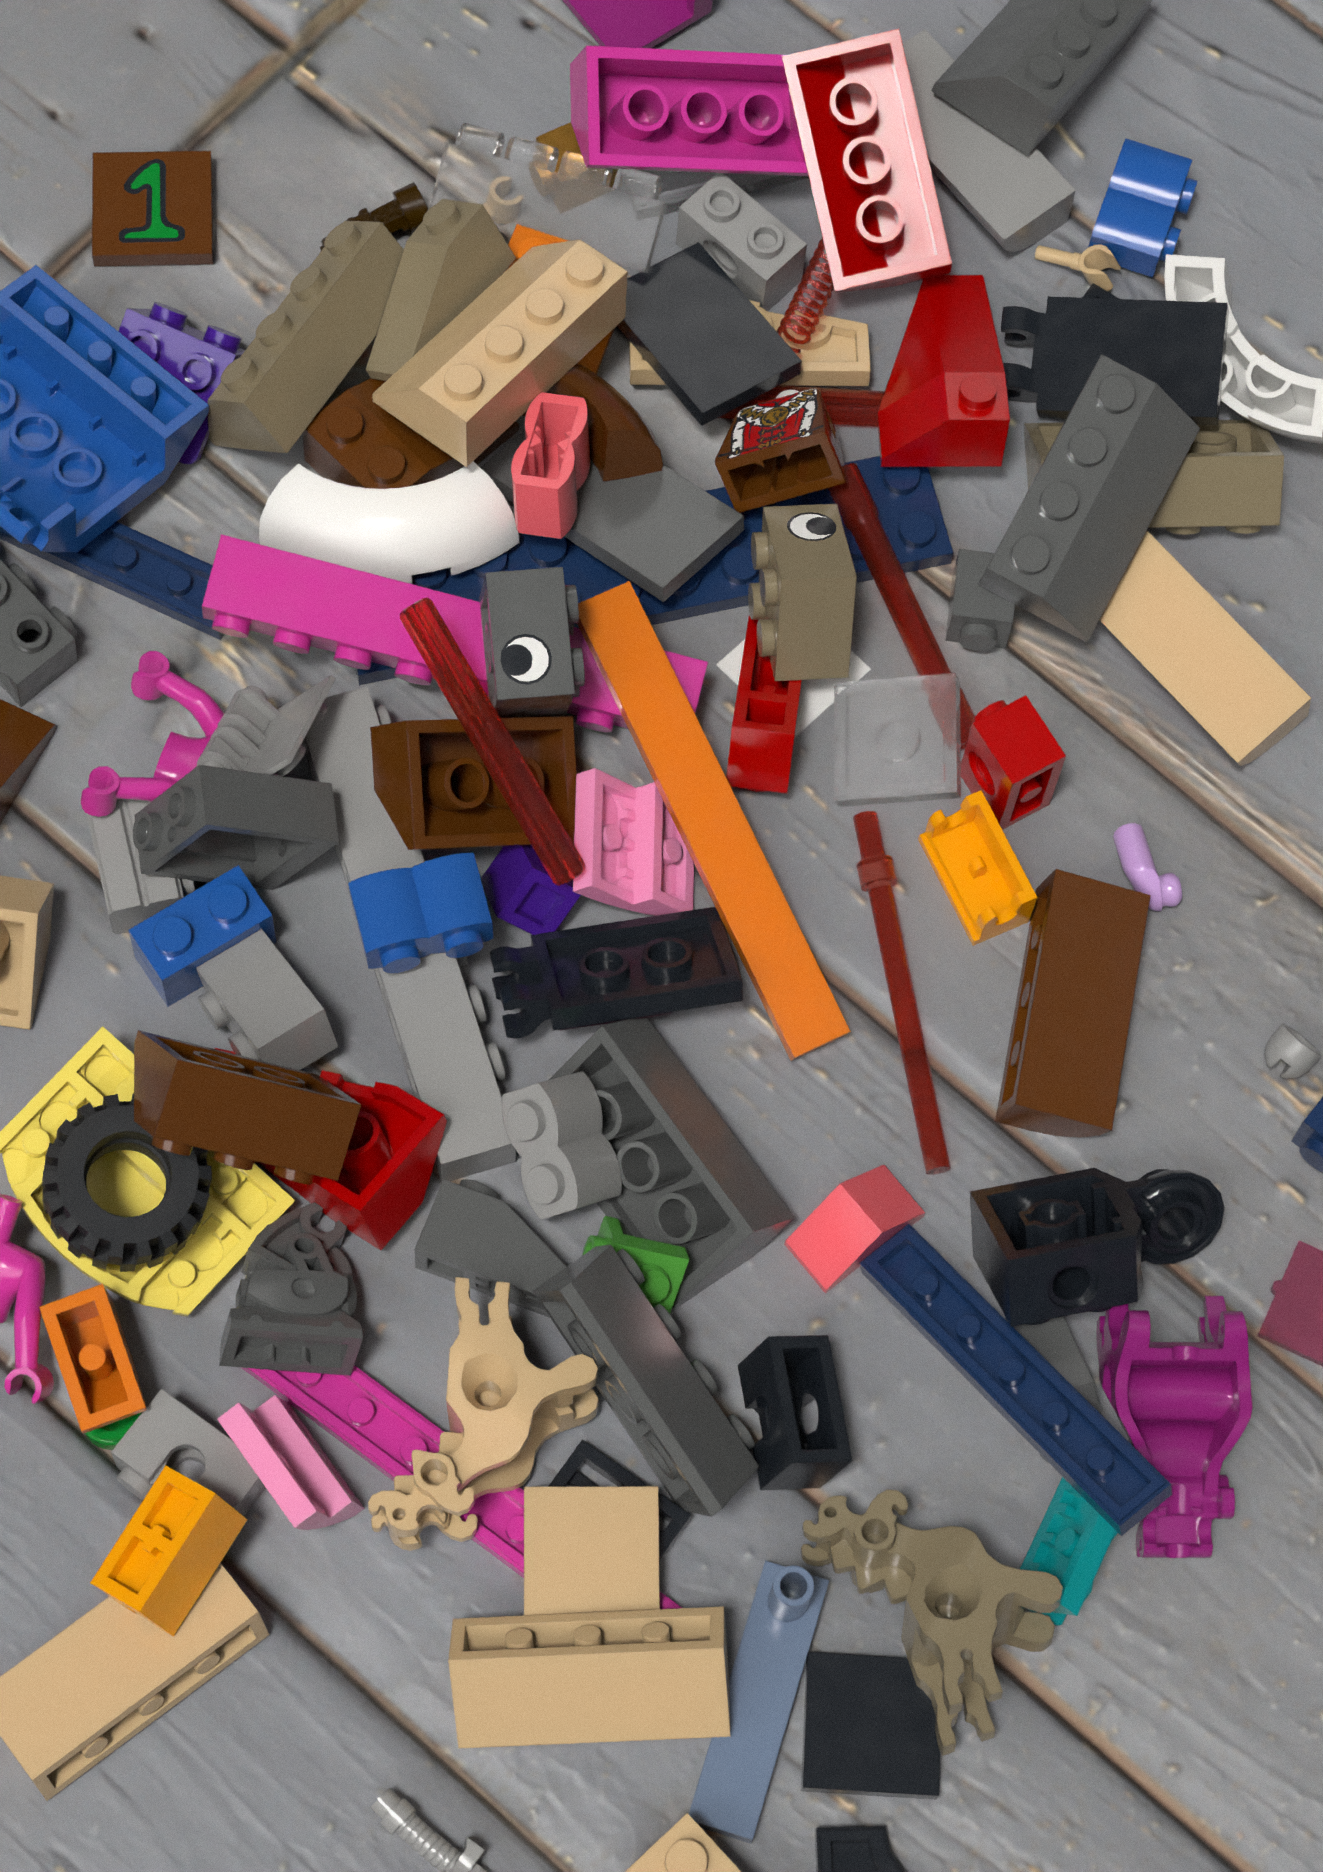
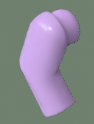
M1129 823L1119 827L1114 832L1113 840L1122 869L1135 891L1151 895L1148 909L1160 912L1163 906L1174 907L1178 905L1182 900V888L1179 877L1171 872L1158 876L1143 827L1136 823Z

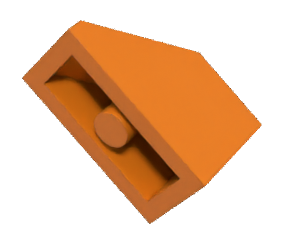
M103 1284L39 1307L83 1434L147 1410L134 1361L113 1300Z

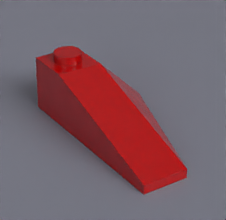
M941 275L924 279L877 414L881 467H1001L1009 429L1010 414L1005 371L983 275Z
M215 1048L216 1050L235 1054L233 1051ZM322 1070L320 1077L361 1104L338 1181L315 1175L312 1184H302L276 1175L274 1173L276 1166L257 1163L309 1203L316 1202L323 1208L322 1213L334 1222L341 1221L347 1226V1230L381 1251L423 1203L447 1120L444 1114L396 1085L377 1081L374 1087L344 1081L341 1074Z

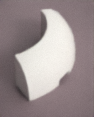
M1166 254L1164 273L1166 301L1228 304L1229 317L1221 401L1240 416L1261 428L1295 440L1323 444V379L1309 377L1286 369L1270 360L1264 354L1260 355L1248 343L1239 330L1232 314V282L1225 258Z
M474 461L467 467L464 466L445 477L431 482L389 489L362 488L337 483L309 471L298 463L280 480L266 502L260 518L259 542L260 545L412 584V575L450 568L451 575H455L480 566L519 543V533L516 528L515 517L504 495L490 476Z

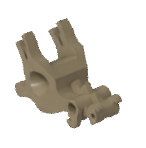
M887 1489L878 1494L870 1503L866 1513L861 1515L853 1514L848 1510L846 1506L847 1497L840 1495L827 1498L820 1505L817 1524H814L811 1520L803 1522L802 1530L804 1537L809 1541L816 1542V1547L812 1548L809 1544H803L801 1547L802 1560L808 1565L818 1567L832 1563L833 1571L837 1574L850 1572L852 1583L857 1587L859 1594L877 1592L885 1587L891 1604L906 1601L901 1640L916 1685L932 1701L936 1715V1738L942 1756L955 1752L956 1739L952 1727L957 1723L958 1712L962 1711V1705H964L965 1721L975 1727L980 1740L983 1742L994 1738L996 1730L989 1715L985 1697L988 1702L999 1700L1002 1698L1003 1690L994 1668L991 1653L995 1648L1004 1644L1030 1652H1041L1051 1645L1055 1626L1050 1617L1041 1613H1051L1060 1605L1063 1587L1058 1578L1047 1572L1015 1569L1000 1564L987 1554L977 1535L964 1527L947 1526L924 1531L911 1529L898 1523L897 1516L893 1514L892 1510H896L902 1516L908 1511L906 1497L898 1490ZM1025 1608L1036 1611L1038 1613L1025 1612Z

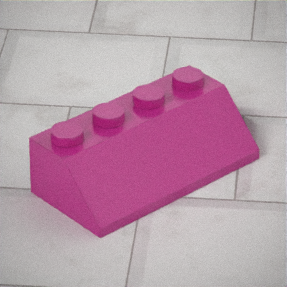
M586 45L570 63L571 124L586 168L808 176L782 62V56L785 55Z

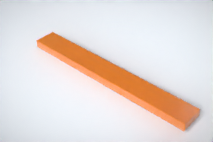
M630 581L578 603L579 620L577 625L790 1061L846 1036L851 1031Z

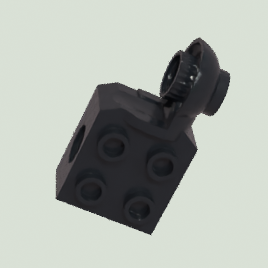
M1090 1168L970 1191L973 1257L1010 1326L1023 1324L1038 1325L1053 1318L1083 1312H1104L1114 1306L1138 1302L1143 1290L1141 1262L1175 1264L1194 1257L1212 1242L1221 1228L1225 1208L1221 1192L1208 1178L1188 1170L1156 1169L1146 1173L1138 1180L1125 1182L1097 1168Z

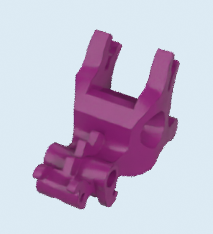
M1205 1296L1203 1302L1205 1317H1199L1197 1323L1200 1342H1150L1151 1324L1149 1311L1129 1310L1128 1304L1112 1307L1106 1311V1316H1099L1097 1321L1096 1341L1100 1385L1132 1446L1171 1483L1172 1495L1140 1521L1136 1532V1557L1211 1558L1213 1551L1211 1537L1212 1520L1214 1518L1232 1519L1234 1517V1488L1229 1487L1227 1475H1219L1224 1459L1235 1446L1250 1421L1253 1406L1248 1333L1245 1317L1242 1311H1227L1223 1296Z

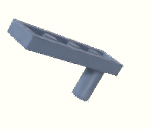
M765 1560L729 1678L730 1737L711 1738L689 1811V1815L701 1828L750 1844L755 1834L829 1580L811 1575L800 1566L791 1565L785 1567Z

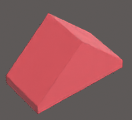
M883 1164L840 1183L785 1240L784 1245L820 1288L827 1293L859 1268V1263L906 1225L910 1224L912 1226L923 1218L925 1212Z

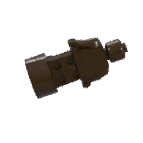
M413 182L392 192L394 200L374 209L370 213L367 208L361 209L358 216L350 217L346 221L382 222L390 233L402 228L403 231L409 229L411 234H413L423 222V217L428 211V207L419 189ZM325 238L321 240L322 246L319 247L321 251L325 247Z

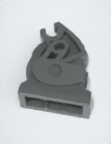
M316 1202L291 1211L273 1223L268 1224L256 1236L248 1248L241 1271L246 1277L240 1280L236 1293V1308L230 1309L221 1338L219 1366L351 1375L363 1341V1332L360 1322L352 1318L356 1308L357 1296L351 1267L345 1255L339 1250L347 1226L338 1220L335 1223L334 1229L330 1232L323 1233L315 1230L313 1227L319 1223L323 1208Z

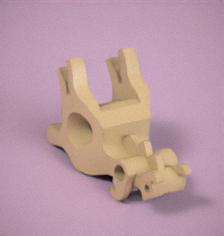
M455 1278L459 1335L450 1347L446 1403L450 1432L441 1433L439 1453L413 1450L412 1463L414 1475L395 1476L394 1490L380 1491L372 1495L368 1501L369 1514L373 1516L371 1519L372 1530L380 1532L383 1526H387L394 1545L402 1550L412 1551L421 1548L420 1533L429 1525L437 1526L443 1534L452 1540L464 1542L472 1539L477 1532V1517L475 1514H470L467 1516L466 1521L463 1522L461 1515L471 1510L476 1498L487 1493L513 1491L523 1486L530 1479L536 1453L546 1440L560 1432L586 1424L596 1417L599 1403L598 1397L592 1388L596 1385L598 1367L593 1358L584 1354L571 1356L550 1370L537 1368L530 1363L524 1354V1344L512 1327V1316H509L510 1283L497 1281L494 1299L488 1303L489 1324L482 1325L480 1323L479 1306L470 1299L469 1278Z

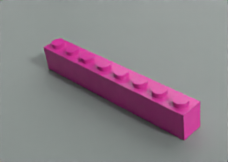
M221 534L202 604L203 618L213 621L212 629L239 638H248L250 631L274 637L273 645L295 653L308 654L311 646L335 652L334 661L357 669L368 670L370 669L371 662L396 668L394 676L401 680L419 685H430L432 678L456 684L455 692L462 696L488 701L480 603L478 601ZM574 627V634L569 635L570 647L582 649L585 683L584 686H580L579 697H573L567 713L577 715L576 724L587 729L599 732H612L613 725L628 729L580 629ZM664 650L695 713L708 662Z

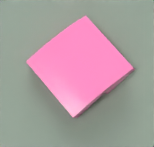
M596 768L576 774L573 892L608 905L654 916L693 910L694 862L655 782L636 788Z
M274 1395L254 1411L241 1403H237L217 1419L294 1528L311 1530L327 1527L354 1517L364 1509L294 1409L282 1398Z

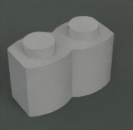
M583 1071L539 1082L503 1094L502 1117L504 1126L513 1147L522 1157L521 1179L525 1195L533 1211L541 1220L621 1195L622 1178L619 1162L611 1144L602 1134L603 1116L600 1100L592 1082Z

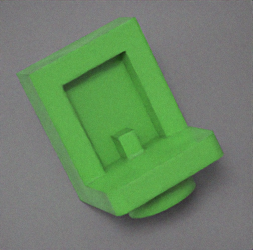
M604 1216L598 1235H590L588 1237L582 1256L594 1247L601 1245H612L616 1252L624 1249L636 1262L644 1276L645 1281L639 1287L652 1307L660 1304L670 1314L689 1262L685 1247L625 1235L622 1232L618 1218Z

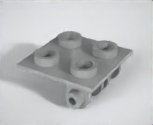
M332 675L328 676L278 709L267 701L266 693L259 687L247 686L245 689L238 690L234 694L224 716L220 719L203 753L200 755L197 766L206 765L269 775L274 773L278 776L286 775L300 762L305 754L306 748L302 745L306 734L325 716L328 706L323 702L336 679Z

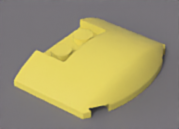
M102 1026L0 1131V1153H2L10 1188L14 1196L23 1202L22 1209L42 1236L83 1274L98 1284H103L106 1289L132 1302L150 1307L174 1310L172 1314L188 1317L247 1254L248 1248L256 1236L268 1224L279 1219L293 1205L295 1200L255 1163L252 1170L234 1168L214 1160L215 1151L208 1150L206 1160L207 1165L211 1166L212 1171L208 1202L195 1234L189 1236L185 1247L176 1255L172 1252L164 1256L161 1264L148 1268L147 1263L136 1265L135 1271L120 1272V1265L107 1264L105 1270L92 1266V1258L84 1254L78 1258L68 1251V1242L63 1237L57 1239L50 1227L51 1219L49 1214H45L42 1202V1178L49 1144L54 1143L57 1130L66 1119L70 1122L74 1120L77 1116V1109L90 1102L94 1108L103 1104V1097L118 1094L119 1102L131 1101L132 1094H134V1054ZM118 1150L103 1155L90 1166L87 1173L86 1186L92 1200L106 1212L121 1217H134L145 1214L160 1204L166 1191V1179L160 1167L148 1156L132 1150Z

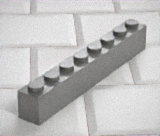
M368 686L326 697L323 703L328 706V710L322 720L306 734L302 745L306 748L305 755L313 780L332 783L339 843L335 845V850L349 890L348 883L360 877L390 869L411 868L425 861L422 853L430 852L431 849L408 850L374 791L370 727L391 723L386 706L374 707ZM436 953L420 958V964L408 971L386 973L383 971V968H376L374 972L413 1095L444 1114L447 1120L435 1160L442 1183L443 1179L453 1181L516 1162V1150L504 1126L502 1097L497 1085V1081L505 1079L502 1060L495 1042L484 1045L478 1023L486 1021L484 1005L477 986H465L459 966L468 964L467 956L450 958L446 956V953Z

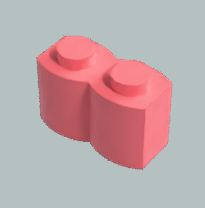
M541 392L531 402L525 416L526 440L516 450L511 465L515 524L518 533L562 539L575 522L578 509L577 490L585 482L590 469L588 411L586 401L582 397Z

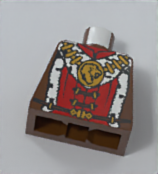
M814 388L801 392L785 390L773 400L743 408L736 414L715 458V465L733 507L739 513L846 483L845 467L837 431L819 389Z

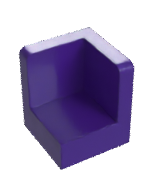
M541 844L503 846L481 877L483 889L496 916L532 935L556 931L581 896L573 892V873L566 859L559 853Z

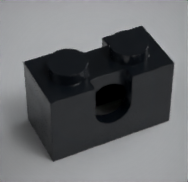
M828 1335L768 1336L738 1364L745 1409L753 1408L758 1413L763 1436L753 1447L754 1459L759 1465L757 1475L760 1490L821 1488L852 1462ZM815 1399L818 1407V1424L816 1430L808 1434L802 1424L801 1407H805Z

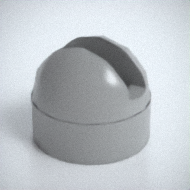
M1284 1023L1270 1037L1265 1046L1264 1054L1269 1068H1272L1280 1059L1287 1063L1280 1077L1288 1079L1303 1076L1322 1056L1307 1039Z

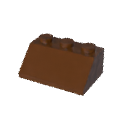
M573 716L406 720L370 727L374 791L408 850L574 843L577 773Z
M138 1030L134 1042V1122L153 1136L151 1143L153 1146L185 1156H190L193 1147L215 1151L214 1160L243 1170H252L254 1161L276 1166L274 1170L276 1175L302 1184H312L315 1175L338 1181L361 1108L360 1103L317 1074Z

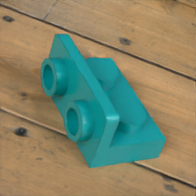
M1063 1477L1020 1567L1021 1570L1047 1572L1056 1576L1060 1581L1063 1589L1059 1607L1051 1613H1041L1050 1617L1053 1624L1057 1626L1063 1624L1067 1615L1078 1616L1083 1602L1092 1590L1093 1580L1108 1547L1118 1533Z

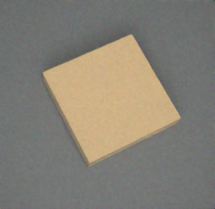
M658 1486L524 1487V1615L660 1609Z

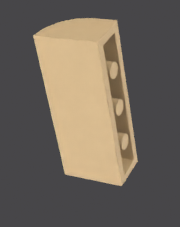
M1146 530L1099 621L1240 766L1246 765L1267 752L1309 715L1311 697Z
M221 1562L174 1637L162 1631L138 1613L134 1614L111 1597H108L0 1676V1737L42 1796L48 1801L269 1636V1633L258 1610Z
M724 1606L457 1618L452 1621L448 1663L458 1749L730 1737V1692Z

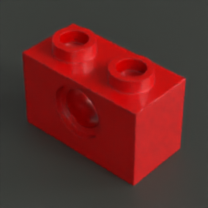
M1025 695L1008 705L1004 700L994 702L982 709L974 717L958 773L972 794L982 790L1003 830L1050 805L1066 755Z

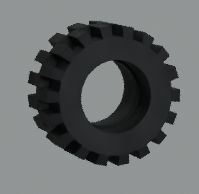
M118 1094L103 1097L102 1105L93 1108L89 1102L77 1109V1116L74 1120L70 1122L66 1119L58 1128L54 1143L49 1144L42 1178L43 1207L45 1214H49L51 1219L50 1227L57 1239L63 1237L68 1242V1251L76 1257L80 1258L84 1254L92 1258V1266L106 1270L107 1264L120 1265V1272L135 1271L136 1265L147 1263L148 1268L161 1264L164 1256L172 1252L176 1255L184 1248L189 1236L195 1234L201 1223L210 1195L209 1189L212 1181L211 1166L207 1165L206 1160L208 1150L193 1147L190 1156H185L159 1149L151 1144L153 1136L134 1122V1094H132L131 1101L120 1102ZM132 1150L142 1153L151 1158L162 1170L166 1179L164 1197L157 1207L139 1216L121 1217L108 1213L92 1200L87 1191L86 1178L90 1166L103 1155L113 1151Z

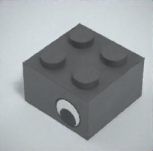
M563 567L485 573L479 603L490 718L565 716L573 697H579L580 686H584L585 683L582 649L571 648L569 635L574 634V623H578L579 620L576 586L564 584Z

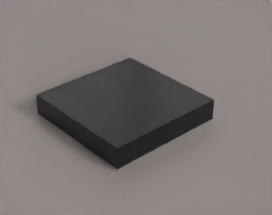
M808 1652L805 1674L802 1792L932 1800L938 1798L940 1749L935 1732L936 1715L931 1699L916 1685L907 1658Z

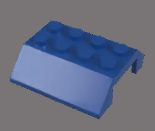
M35 265L0 291V526L21 544H33L42 552L77 553L165 484L207 417L209 405Z

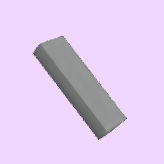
M926 29L904 42V53L930 168L1007 251L1016 252L1026 249L1066 223L1069 219L1076 192L1073 186L1037 148L1029 156L1025 155L931 91L935 82L955 60Z

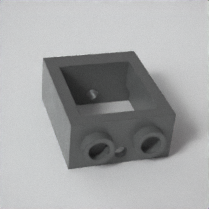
M206 765L195 767L134 815L133 842L139 852L141 874L211 882L239 865L254 888L273 890L339 843L332 783Z

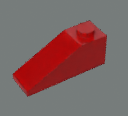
M749 616L732 722L726 778L731 787L746 788L755 792L770 791L787 794L802 680L775 681L769 657L759 656L757 645L758 620H751Z

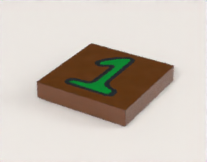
M211 151L93 153L92 258L94 266L213 264V174Z

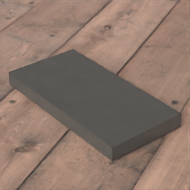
M525 430L480 467L490 476L504 497L514 503L511 465L516 450L526 440ZM590 459L588 476L583 485L577 490V516L572 528L564 537L664 602L744 531V516L664 464L662 471L603 482L598 469Z

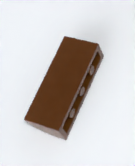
M1055 869L1035 890L1037 900L1029 924L995 1122L1053 1136L1077 1138L1100 1136L1112 1131L1151 895Z

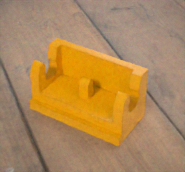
M982 790L966 796L960 804L961 809L948 817L944 816L941 809L936 811L928 819L925 833L920 834L918 837L921 847L973 946L1028 923L1037 900V895Z
M165 1465L90 1583L134 1614L138 1613L150 1623L174 1637L248 1519L213 1491Z

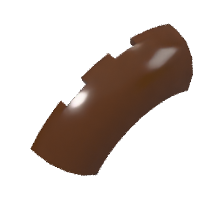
M577 363L546 392L585 399L588 411L590 459L598 469L603 482L662 471L663 463L659 445L643 417L622 394L593 371Z

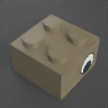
M837 504L763 507L762 532H753L751 537L752 564L754 570H759V582L749 583L748 588L751 620H758L757 645L759 656L769 657L775 681L849 678L857 576Z

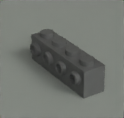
M0 560V686L22 707L78 662L75 637L78 634L71 621L59 608L53 606L50 610H47L34 596L37 592L36 587L22 568L15 563L7 567Z

